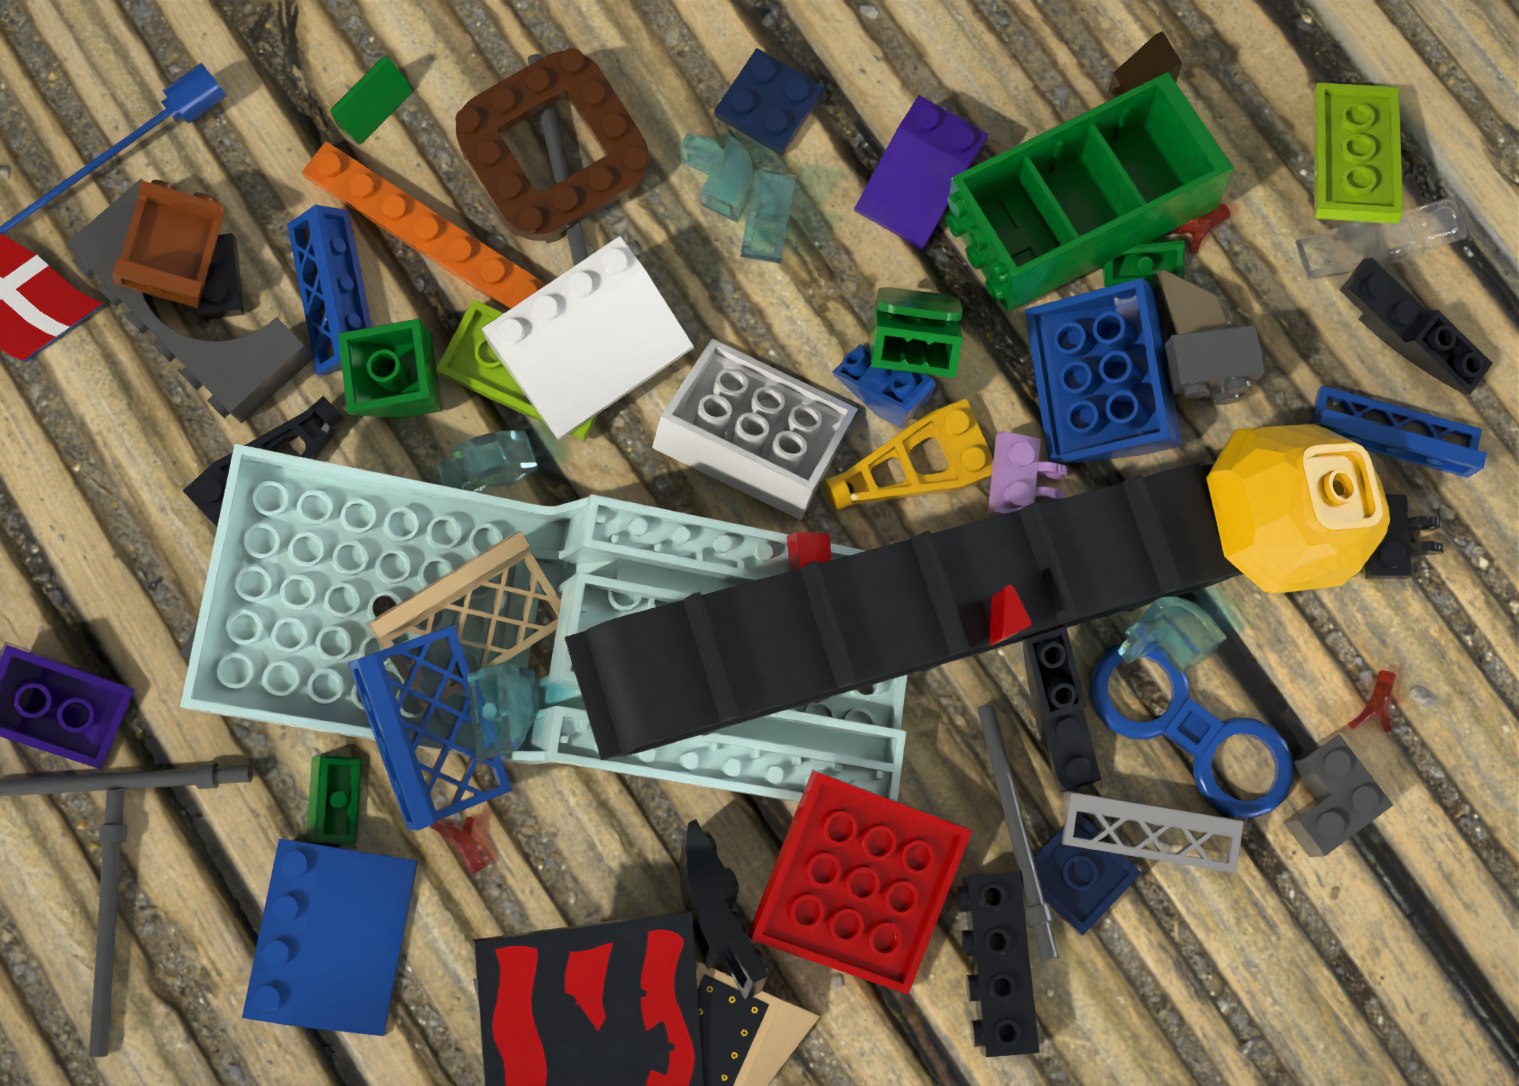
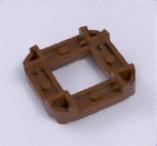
M576 48L551 53L470 99L458 111L455 117L456 136L465 160L468 161L502 215L508 229L515 236L519 235L525 239L546 241L547 244L560 240V233L625 195H628L629 198L635 196L641 190V184L648 172V148L643 135L598 65ZM566 97L567 101L572 102L605 156L544 192L537 194L500 133L561 98Z

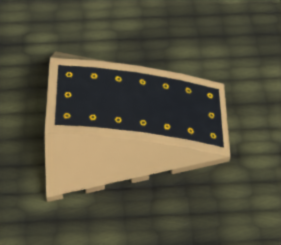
M695 958L704 1086H767L820 1016L765 991H761L759 994L745 1000L732 976L713 967L707 969L705 963Z

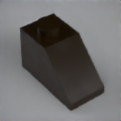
M1163 31L1155 34L1113 72L1109 91L1107 92L1108 101L1167 72L1177 82L1182 61Z

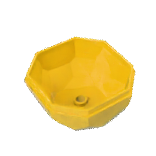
M1315 424L1236 429L1207 476L1224 557L1265 593L1278 594L1342 586L1362 569L1387 533L1390 522L1389 507L1382 482L1372 465L1368 452L1361 445Z

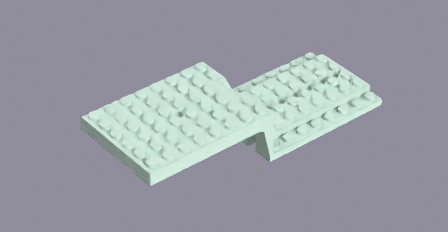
M238 444L234 445L181 699V709L375 740L348 664L349 661L384 650L366 625L367 622L376 617L373 613L374 601L381 597H388L397 605L512 533L522 531L530 545L528 547L557 596L562 600L548 676L539 680L527 676L530 646L474 682L502 761L530 766L557 762L800 802L813 769L895 801L898 800L906 731L900 729L907 675L874 684L866 695L853 690L832 696L819 703H808L719 729L706 736H695L632 755L617 756L605 760L600 759L564 639L565 636L584 632L597 624L617 617L684 600L693 593L700 592L703 595L789 572L788 534L593 494L587 498L558 506H541ZM830 543L832 560L866 551ZM523 560L509 568L505 586L528 591L532 574ZM501 573L487 582L499 584ZM536 584L535 593L544 595L539 585ZM479 586L474 589L468 609L492 614L497 589ZM504 591L498 616L521 621L526 596ZM464 596L450 605L462 607ZM533 598L528 623L535 624L539 599ZM442 609L434 616L431 632L454 625L456 630L460 612L449 609ZM467 614L461 639L484 644L490 619ZM427 619L413 628L425 630ZM497 621L491 646L508 649L516 644L519 626ZM526 627L524 638L532 634L534 629ZM405 632L392 640L391 643L395 646L423 635ZM439 639L431 642L424 660L434 665L446 667L451 654L447 641ZM461 644L470 672H472L480 665L483 649ZM421 646L407 652L417 656ZM490 651L487 661L491 660L500 653ZM389 658L383 659L388 677L404 684L403 679ZM404 663L410 672L412 665ZM422 667L418 686L424 695L428 697L433 696L441 675ZM392 687L397 699L400 690ZM464 689L442 703L459 711L466 697ZM407 694L400 708L402 717L405 721L419 726L424 713L414 697ZM469 706L466 715L473 717L471 708ZM435 707L425 730L443 739H447L456 717ZM463 720L453 743L474 753L480 739L478 728ZM407 729L410 739L412 741L415 732ZM422 736L417 747L441 751L443 745ZM484 748L481 756L488 758ZM452 749L449 750L451 753L461 754Z

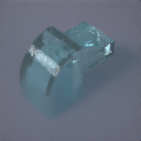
M687 132L680 145L681 162L709 175L701 189L702 206L738 223L751 198L753 189V166L748 151L733 137H730L724 149H721L719 144L713 139L703 135L696 137Z
M756 169L740 257L781 264L789 229L797 175Z
M499 431L466 440L452 447L453 455L436 465L443 486L476 493L487 486L512 485L538 469L526 431Z
M1162 597L1154 600L1141 618L1125 632L1128 638L1118 649V652L1126 663L1129 664L1159 648L1177 673L1181 674L1208 659L1227 637L1213 619L1195 603L1179 597Z

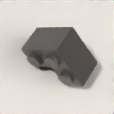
M1256 325L1172 335L1163 347L1171 395L1185 394L1187 399L1201 398L1202 402L1215 400L1217 405L1232 404L1240 401L1241 397L1248 390H1251L1252 386L1265 374Z
M1340 734L1322 738L1294 759V769L1316 798L1283 823L1309 857H1321L1328 855L1392 807L1393 804Z

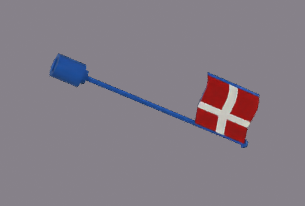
M202 62L162 90L167 98L161 101L166 108L0 226V350L13 358L26 362L105 305L75 289L37 254L3 234L169 116H172L176 122L184 118L189 124L227 97Z

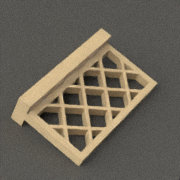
M522 531L512 533L367 622L366 625L373 636L377 638L382 648L387 649L393 646L392 640L405 632L419 635L432 633L434 616L440 610L449 609L460 612L456 629L460 644L483 649L479 667L471 672L475 682L557 629L561 601L528 547L530 545ZM521 560L525 562L532 574L528 591L505 586L509 568ZM501 573L499 584L487 582ZM536 584L539 585L544 595L535 593ZM479 586L497 589L492 614L468 609L472 591ZM504 591L526 596L521 621L498 616ZM464 596L462 607L450 605ZM533 598L548 601L558 617L544 626L528 623ZM467 614L490 619L484 644L461 639ZM427 619L425 630L413 628ZM497 621L519 626L516 644L508 649L491 646ZM526 627L536 630L524 638ZM490 651L500 653L491 660L487 661ZM398 654L389 657L405 682L409 670L404 663L413 665L414 662L402 658ZM420 665L410 688L423 694L418 686L423 667ZM453 668L451 673L459 675L457 670ZM448 679L438 701L442 703L461 691L463 686L456 682L450 685L451 680ZM414 697L423 713H425L428 703Z

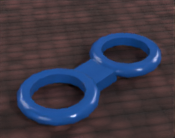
M1129 640L1112 646L1098 659L1090 676V699L1096 715L1110 730L1128 739L1149 740L1165 735L1193 756V775L1198 789L1213 808L1231 817L1253 819L1272 812L1286 799L1294 781V760L1287 742L1273 727L1255 718L1233 717L1224 721L1217 719L1189 698V681L1180 661L1168 649L1151 641ZM1132 657L1146 658L1158 664L1167 674L1171 685V700L1166 711L1157 719L1147 723L1133 722L1121 716L1112 706L1108 696V679L1113 668L1121 661ZM1235 734L1249 735L1261 741L1271 752L1275 763V778L1270 789L1260 798L1252 801L1236 800L1226 795L1216 784L1212 774V757L1217 746L1224 739Z

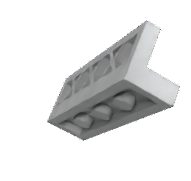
M1071 791L1064 792L1062 808L1066 809L1061 844L1237 873L1244 821ZM1077 811L1094 814L1104 829L1090 839L1073 837ZM1103 816L1115 817L1118 819H1116L1111 824H1108L1106 820L1103 818ZM1127 820L1137 821L1147 835L1133 846L1123 845L1113 831ZM1146 823L1157 824L1161 826H1159L1152 832L1146 825ZM1170 827L1179 828L1190 842L1175 854L1166 852L1156 838ZM1189 830L1204 833L1195 839ZM1108 834L1114 843L1099 840ZM1214 834L1229 836L1226 862L1210 860L1200 844ZM1152 842L1158 851L1144 849L1143 847ZM1195 849L1201 858L1186 856V854Z

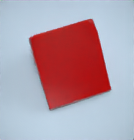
M794 532L787 536L790 571L800 569L813 561H818L819 564L832 560L830 534Z
M1010 584L991 597L989 635L991 646L1020 633L1032 625V621L1014 586Z

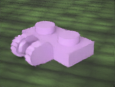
M1006 431L996 434L988 505L989 515L999 516L1014 512L1034 503V500L1047 503L1065 498V492L1062 490L1036 487L1037 476L1063 479L1067 477L1068 470L1065 465L1052 462H1038L1041 439Z

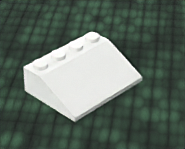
M620 236L482 328L488 345L558 441L694 349L693 344L646 270Z
M711 339L662 413L652 448L801 520L832 463L858 408L717 340Z

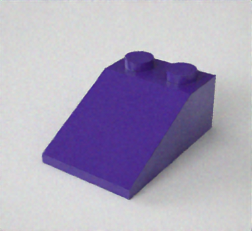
M918 95L897 128L858 200L854 211L923 250L949 209L948 196L950 195L952 177L977 164L983 154L989 134Z
M5 641L0 652V737L101 769L135 689Z

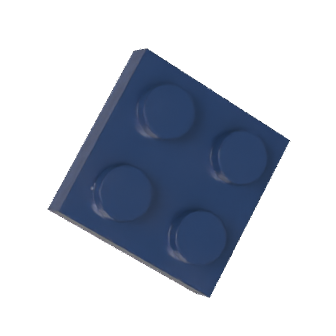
M756 48L716 107L715 117L782 156L823 95L824 86Z
M1077 811L1073 837L1092 838L1099 831ZM1063 824L1037 851L1033 858L1045 902L1050 904L1051 908L1079 936H1083L1141 875V872L1123 854L1061 844ZM1106 837L1099 840L1111 843Z

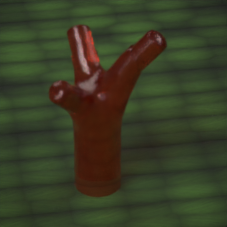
M1220 204L1217 209L1167 234H1192L1193 242L1190 252L1197 254L1206 234L1213 227L1231 216L1230 210L1225 204Z
M1384 670L1379 671L1371 699L1360 715L1348 723L1351 729L1354 730L1373 716H1377L1384 732L1392 730L1389 721V702L1396 678L1394 673Z
M466 817L462 832L453 822L444 825L435 821V824L430 825L431 829L442 834L455 847L471 875L486 867L472 841L474 818Z

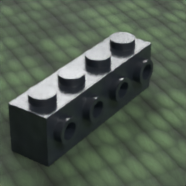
M1020 872L963 877L964 886H957V900L960 913L966 912L968 930L961 931L964 957H971L973 974L966 975V989L969 1002H976L977 1020L970 1021L973 1047H980L981 1054L985 1057L1040 1053Z

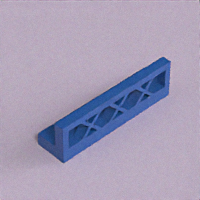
M315 204L288 223L287 226L316 375L327 376L342 367L338 334L371 328L372 324L349 210ZM309 226L311 235L306 246L303 230ZM316 262L318 274L314 283L312 272ZM322 301H324L325 313L321 321L319 310ZM331 339L334 356L328 358L327 346Z
M1326 386L1318 388L1310 424L1329 429L1361 445L1367 451L1465 478L1484 469L1487 453L1478 450L1482 432L1480 428ZM1327 399L1341 403L1348 415L1325 409ZM1355 407L1361 408L1363 410L1358 412ZM1371 411L1379 413L1388 426L1365 420L1361 417ZM1395 418L1401 419L1403 421L1398 423ZM1410 422L1422 426L1428 436L1402 430L1401 427ZM1435 429L1441 430L1443 432L1438 434ZM1450 433L1467 437L1466 447L1442 441L1441 438Z

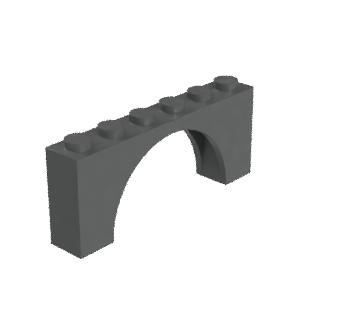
M140 179L67 242L69 247L77 254L72 261L89 279L96 274L104 282L99 289L116 307L123 302L131 310L126 317L142 334L150 330L158 338L153 345L169 362L177 358L185 366L180 373L196 390L204 386L212 394L207 402L224 419L231 413L240 423H243L313 359V355L278 317L249 335L226 341H203L181 335L164 324L157 312L152 295L114 284L112 272L116 259L121 256L138 199L140 181H143Z

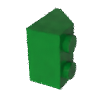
M419 318L338 334L346 407L349 415L403 419L442 411L432 333Z

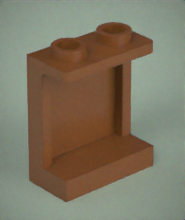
M152 180L151 183L140 181L138 199L121 256L116 259L112 272L113 282L115 285L198 308L223 223L225 206L218 204V200L208 194L195 192L192 196L176 191L177 188L174 185L162 180Z

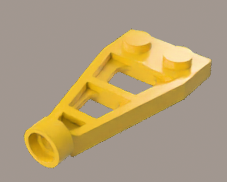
M965 398L927 413L846 472L825 479L824 484L828 497L837 511L855 504L960 491L992 477L993 457L969 402ZM934 438L939 443L948 467L941 473L919 474L914 471L909 459V452L925 439ZM890 458H896L905 476V481L887 487L877 486L872 477L871 470ZM846 483L852 485L854 489L853 494H850L849 488Z

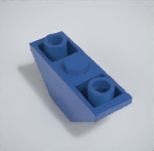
M861 344L849 352L843 361L832 371L834 376L873 413L899 428H902L930 400L936 385L931 377L924 374L871 367L870 348Z

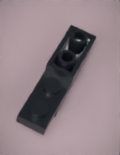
M1372 257L1363 259L1340 289L1363 312L1358 320L1377 337L1429 375L1465 395L1473 392L1493 364L1438 309L1427 311Z
M1062 624L1022 637L1025 669L1041 744L1047 750L1056 788L1063 793L1100 781L1101 776L1083 709L1087 706L1067 627Z
M695 819L688 823L680 853V886L684 910L692 912L694 941L707 969L723 962L744 999L747 1000L762 991L769 977L768 965L763 954L758 949H753L745 935V925L740 915L736 911L731 912L739 894L737 878L734 872L729 867L725 868L719 859L717 846L711 834L707 831L703 832L698 821Z

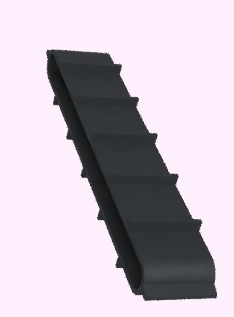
M1200 463L1144 477L1142 474H1139L1115 485L1040 505L1038 502H1034L1014 512L935 533H930V530L925 531L909 540L819 564L818 561H813L800 569L703 595L700 592L693 593L684 600L617 617L597 624L584 632L565 636L564 639L600 759L605 760L617 756L632 755L695 736H706L719 729L808 703H819L832 696L923 670L925 672L942 664L1022 641L1024 636L1062 624L1069 628L1120 612H1130L1151 603L1206 588L1232 577L1242 575L1243 573L1224 557L1207 482V476L1213 465L1201 466ZM1011 584L1014 586L1030 617L1032 625L1020 633L991 646L989 643L991 597Z

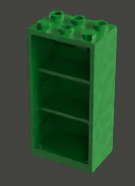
M1167 72L953 176L950 195L948 196L949 210L946 216V223L955 238L960 236L964 242L966 256L971 266L975 270L980 268L985 276V285L994 302L1000 301L1008 313L1106 264L1110 260L1124 255L1122 253L1132 247L1151 242L1217 209L1234 167L1172 76Z

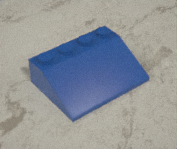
M1139 278L1025 309L1048 462L1068 465L1141 456L1183 446L1175 398L1170 392L1163 353L1165 340L1156 289L1146 280Z
M279 839L242 1018L289 1026L385 1036L418 861Z

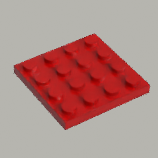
M812 769L747 936L752 941L908 995L972 830Z

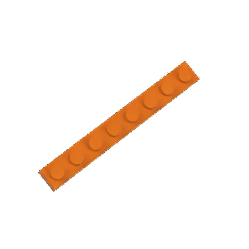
M327 141L324 142L302 171L307 180L508 311L547 285Z

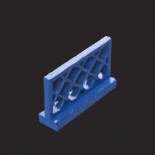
M454 625L348 662L407 829L421 830L435 824V821L512 791ZM446 638L451 652V657L445 669L424 660L431 642ZM421 646L417 656L407 652ZM398 654L414 662L404 684L388 677L383 659ZM420 665L441 675L432 698L410 688ZM454 666H456L459 676L451 673ZM448 679L462 685L466 697L459 711L438 701ZM392 687L400 690L397 699ZM407 694L428 703L419 726L405 721L402 717L400 708ZM469 706L471 708L473 717L466 715ZM435 707L456 717L447 739H443L425 730ZM463 720L478 728L480 739L474 753L453 743ZM407 729L415 732L412 741L410 739ZM422 736L443 745L433 768L418 762L415 750ZM484 748L488 759L481 756ZM450 749L471 758L461 781L440 772ZM478 762L492 768L497 786L480 791L468 785ZM422 771L430 774L427 782H425ZM439 778L457 786L458 788L451 804L435 810L430 792L436 779ZM465 790L474 794L461 800Z

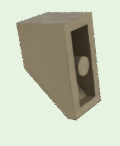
M1165 270L1155 273L1149 284L1156 289L1161 322L1167 340L1172 335L1231 328L1230 315L1225 307L1220 306L1217 295Z

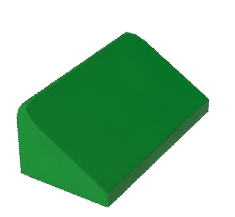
M385 55L330 109V113L338 128L360 145L412 93V88L391 59Z
M1178 236L1157 238L1151 242L1132 247L1122 253L1124 255L1102 265L1104 287L1143 278L1150 283L1155 273L1162 270L1185 280V241Z
M322 755L312 757L306 843L356 844L362 758Z

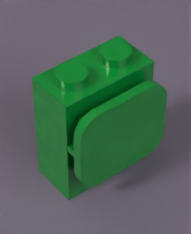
M894 287L879 288L877 300L874 302L869 335L871 367L956 378L963 339L959 325L963 311L960 300L946 294Z

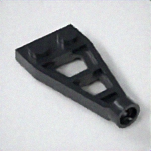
M322 396L305 412L244 446L272 451L274 447L285 439L296 435L305 442L306 446L305 451L300 457L316 460L334 434V430L346 419ZM319 416L325 421L323 427H319L316 424V419ZM233 452L211 464L183 490L216 527L219 522Z

